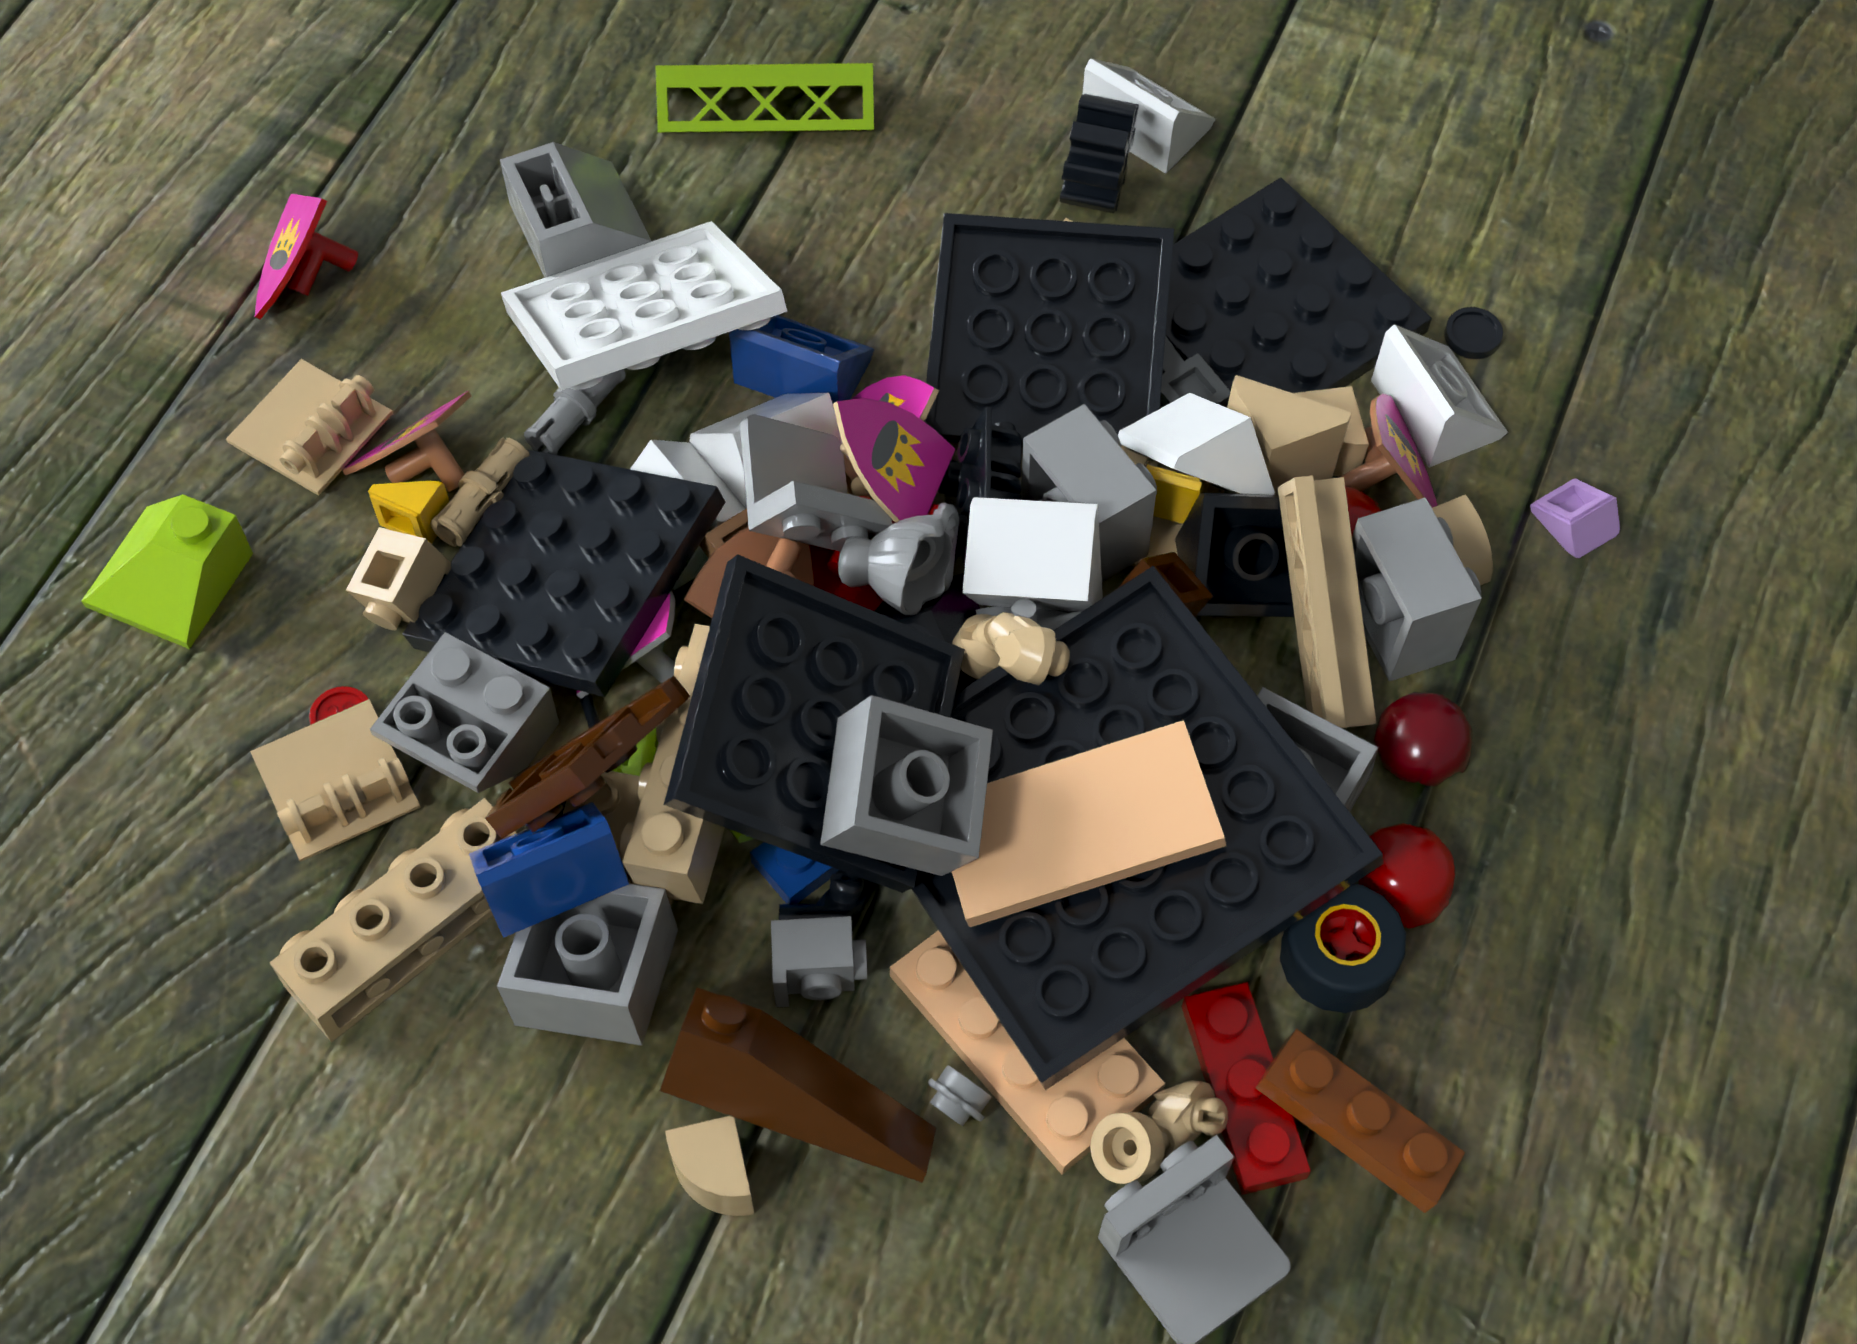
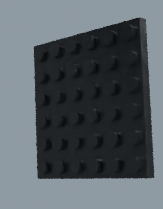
M1154 566L1053 630L1056 641L1064 642L1070 651L1069 663L1064 673L1056 677L1048 674L1044 682L1036 685L1017 680L998 666L955 694L950 718L993 730L987 783L1184 720L1221 825L1226 846L973 927H969L965 920L952 871L940 876L918 870L915 887L911 889L1045 1090L1384 864L1383 853Z

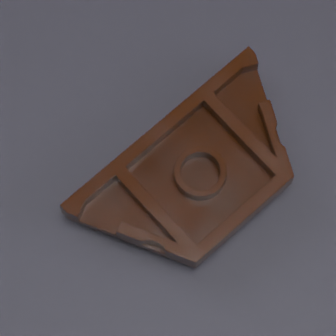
M675 676L667 679L516 774L509 781L510 786L514 790L512 791L509 788L503 792L497 799V804L489 811L485 819L500 838L503 839L524 825L531 832L537 831L562 811L564 807L561 803L567 799L573 807L582 804L606 783L601 775L604 772H611L629 759L638 749L636 744L690 698L689 693Z

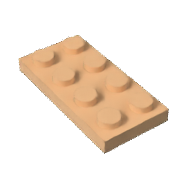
M939 930L890 966V977L1061 1175L1091 1152L1092 1134L1103 1118L1114 1113L1139 1112L1155 1099L1154 1094L1164 1090L1166 1083L1125 1038L1045 1090Z

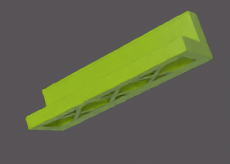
M873 63L655 65L658 132L874 130ZM808 87L830 88L819 99ZM839 87H863V119H839L824 102ZM721 88L712 99L701 90ZM731 88H746L761 103L746 120H732L716 105ZM755 88L775 89L765 99ZM784 88H801L815 102L800 120H786L770 104ZM668 89H692L707 105L692 121H670ZM766 108L777 120L755 119ZM819 108L831 118L808 120ZM712 109L724 121L701 120Z

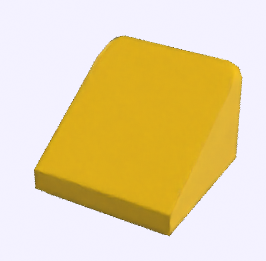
M1147 464L1146 468L1153 476L1157 486L1153 516L1183 524L1199 494L1207 493L1209 485L1206 484L1205 480Z
M439 481L373 484L368 490L380 526L389 530L426 538L431 544L434 542L437 535L432 530L430 523L450 502L444 483Z

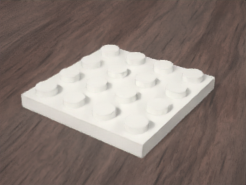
M712 221L501 292L507 314L561 391L568 388L581 390L593 387L603 380V376L625 368L630 370L647 368L658 362L662 355L682 348L685 350L704 348L713 343L716 336L736 329L744 331L758 329L768 324L771 320L770 317L787 312L782 289Z

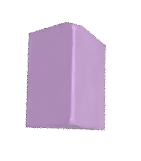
M1576 478L1530 504L1533 515L1560 545L1575 558H1581L1613 539L1620 532L1616 497Z

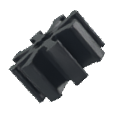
M1085 93L1081 95L1077 119L1073 121L1069 138L1071 141L1070 152L1063 168L1062 180H1064L1060 194V203L1109 213L1117 211L1122 185L1125 183L1128 171V157L1134 142L1136 131L1134 126L1139 104Z

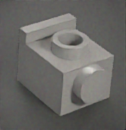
M851 916L771 920L773 987L776 1007H789V994L801 993L804 998L811 1000L832 999L839 996L841 991H855L854 980L867 979L866 940H852Z

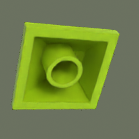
M182 494L146 507L81 601L86 608L190 649L253 555V552L235 514Z

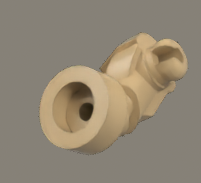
M1002 612L997 616L978 614L968 618L952 642L953 645L965 649L961 670L975 679L983 677L1000 666L1017 680L1040 685L1048 674L1056 677L1064 673L1070 658V651L1064 642L1056 641L1055 632L1052 629L1041 627L1030 618L1015 616L1007 612Z
M1190 1080L1154 1094L1156 1101L1149 1108L1148 1114L1151 1116L1150 1118L1138 1112L1108 1115L1098 1123L1092 1134L1090 1148L1094 1165L1103 1177L1117 1184H1127L1134 1180L1139 1182L1145 1181L1159 1170L1163 1159L1181 1145L1191 1140L1194 1141L1201 1133L1208 1136L1220 1134L1225 1129L1228 1120V1110L1225 1103L1221 1099L1215 1098L1214 1090L1209 1083Z

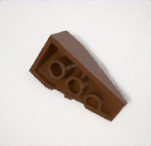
M698 987L696 988L662 1082L661 1092L923 1183L927 1174L936 1127L763 1010L741 1003L730 996L718 995Z

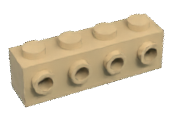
M695 624L688 647L682 646L679 649L674 666V676L689 693L690 698L656 727V737L659 744L653 763L647 762L641 771L638 783V797L641 803L635 823L629 822L623 830L619 855L635 885L662 888L666 890L668 898L703 904L725 827L664 805L710 626Z
M485 798L472 808H464L451 815L442 825L437 835L420 848H412L400 854L391 863L386 874L366 889H358L345 896L336 906L331 916L313 930H305L293 936L282 947L280 955L269 962L287 991L331 1043L493 916L469 856L471 852L502 840L485 819L493 808ZM514 831L513 833L509 834L508 836L504 837L503 839H505V838H507V837H509V836H512V835H514V834H517V832Z

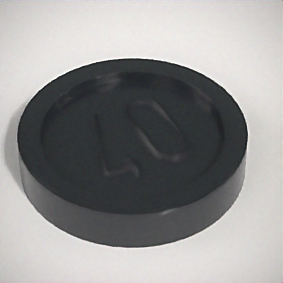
M1466 307L1455 311L1449 317L1444 330V338L1450 349L1457 355L1468 359H1483L1491 356L1499 348L1503 337V328L1497 317L1489 311L1477 307Z

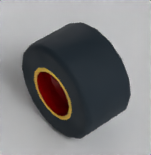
M1353 884L1284 930L1281 938L1280 962L1287 982L1305 1001L1327 1011L1348 1013L1368 1008L1383 997L1390 987L1405 958L1406 931L1399 913L1383 895L1364 885ZM1330 948H1332L1333 952L1336 954L1335 956L1331 953Z

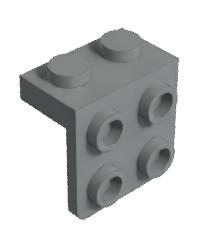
M752 414L741 421L740 435L749 531L841 552L846 539L855 536L872 539L893 524L892 519L875 500L847 494L843 451L840 450L842 443L836 436Z
M1217 1135L1199 1148L1192 1140L1186 1142L1167 1156L1160 1164V1168L1164 1173L1144 1187L1138 1180H1134L1112 1195L1104 1205L1108 1213L1104 1215L1098 1236L1100 1242L1177 1344H1198L1284 1280L1290 1270L1288 1257L1226 1179L1234 1156Z

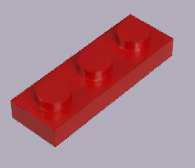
M1248 982L1184 997L1181 1007L1205 1082L1210 1084L1214 1090L1215 1098L1221 1099L1228 1110V1120L1222 1135L1227 1149L1234 1156L1232 1166L1241 1194L1245 1195L1307 1179L1311 1169L1293 1116L1255 1088L1273 1061V1057Z

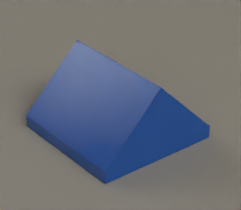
M780 315L770 317V322L758 329L747 331L736 329L730 331L729 338L734 383L774 398L784 394L830 393L832 403L850 400L874 352V348Z
M593 802L553 818L535 832L526 829L469 853L476 877L503 938L629 885L607 820Z

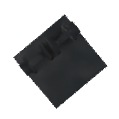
M988 406L984 408L973 427H966L962 432L958 450L951 459L938 489L939 494L945 495L944 502L954 505L959 516L955 560L967 545L970 505L973 497L1021 500V494H1019L1021 492V481L1019 478L1022 474V437L1016 431L1015 425L1010 422H997L992 425V407Z

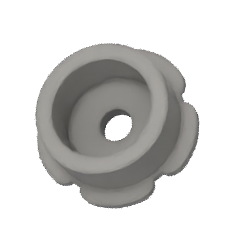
M947 1065L937 1081L932 1078L928 1080L929 1086L937 1091L930 1103L962 1127L970 1116L977 1121H982L985 1118L980 1113L992 1096L954 1068Z

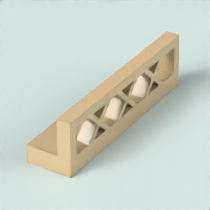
M1313 475L1294 477L1278 487L1307 710L1340 728L1377 724L1344 477L1314 480Z

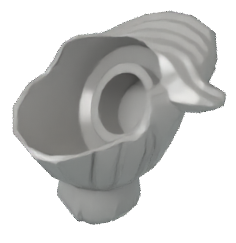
M946 502L940 503L938 509L934 510L933 515L915 516L900 520L877 534L872 540L857 536L846 539L838 561V574L842 583L850 588L870 585L884 602L902 614H917L925 602L937 598L947 591L953 580L959 516L954 505L947 504Z

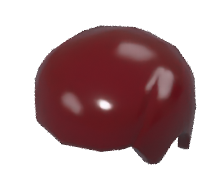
M1413 692L1394 701L1382 712L1375 733L1374 743L1378 747L1377 752L1383 767L1400 780L1411 783L1418 782L1422 785L1435 787L1458 772L1463 773L1466 770L1472 753L1473 734L1472 728L1460 706L1442 694Z

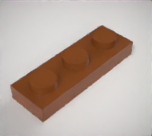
M1298 1029L1285 1040L1255 1087L1424 1213L1438 1203L1466 1153Z

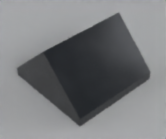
M1200 493L1175 538L1178 556L1213 595L1211 600L1197 615L1295 617L1279 495Z

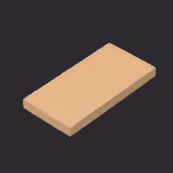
M1184 720L987 783L979 858L952 871L965 920L969 927L1225 847V837Z

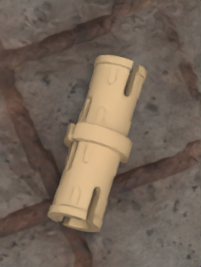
M503 437L475 471L471 470L465 473L458 483V492L430 523L432 530L441 540L454 547L457 545L461 547L476 524L483 517L486 509L492 503L503 498L502 490L513 477L515 466L522 459L530 455L525 447L512 438L507 437L505 440Z

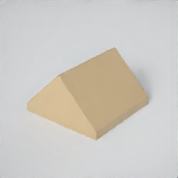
M1236 375L1232 383L1227 408L1251 417L1275 491L1274 495H1279L1278 487L1294 477L1313 475L1314 480L1333 478L1352 412Z

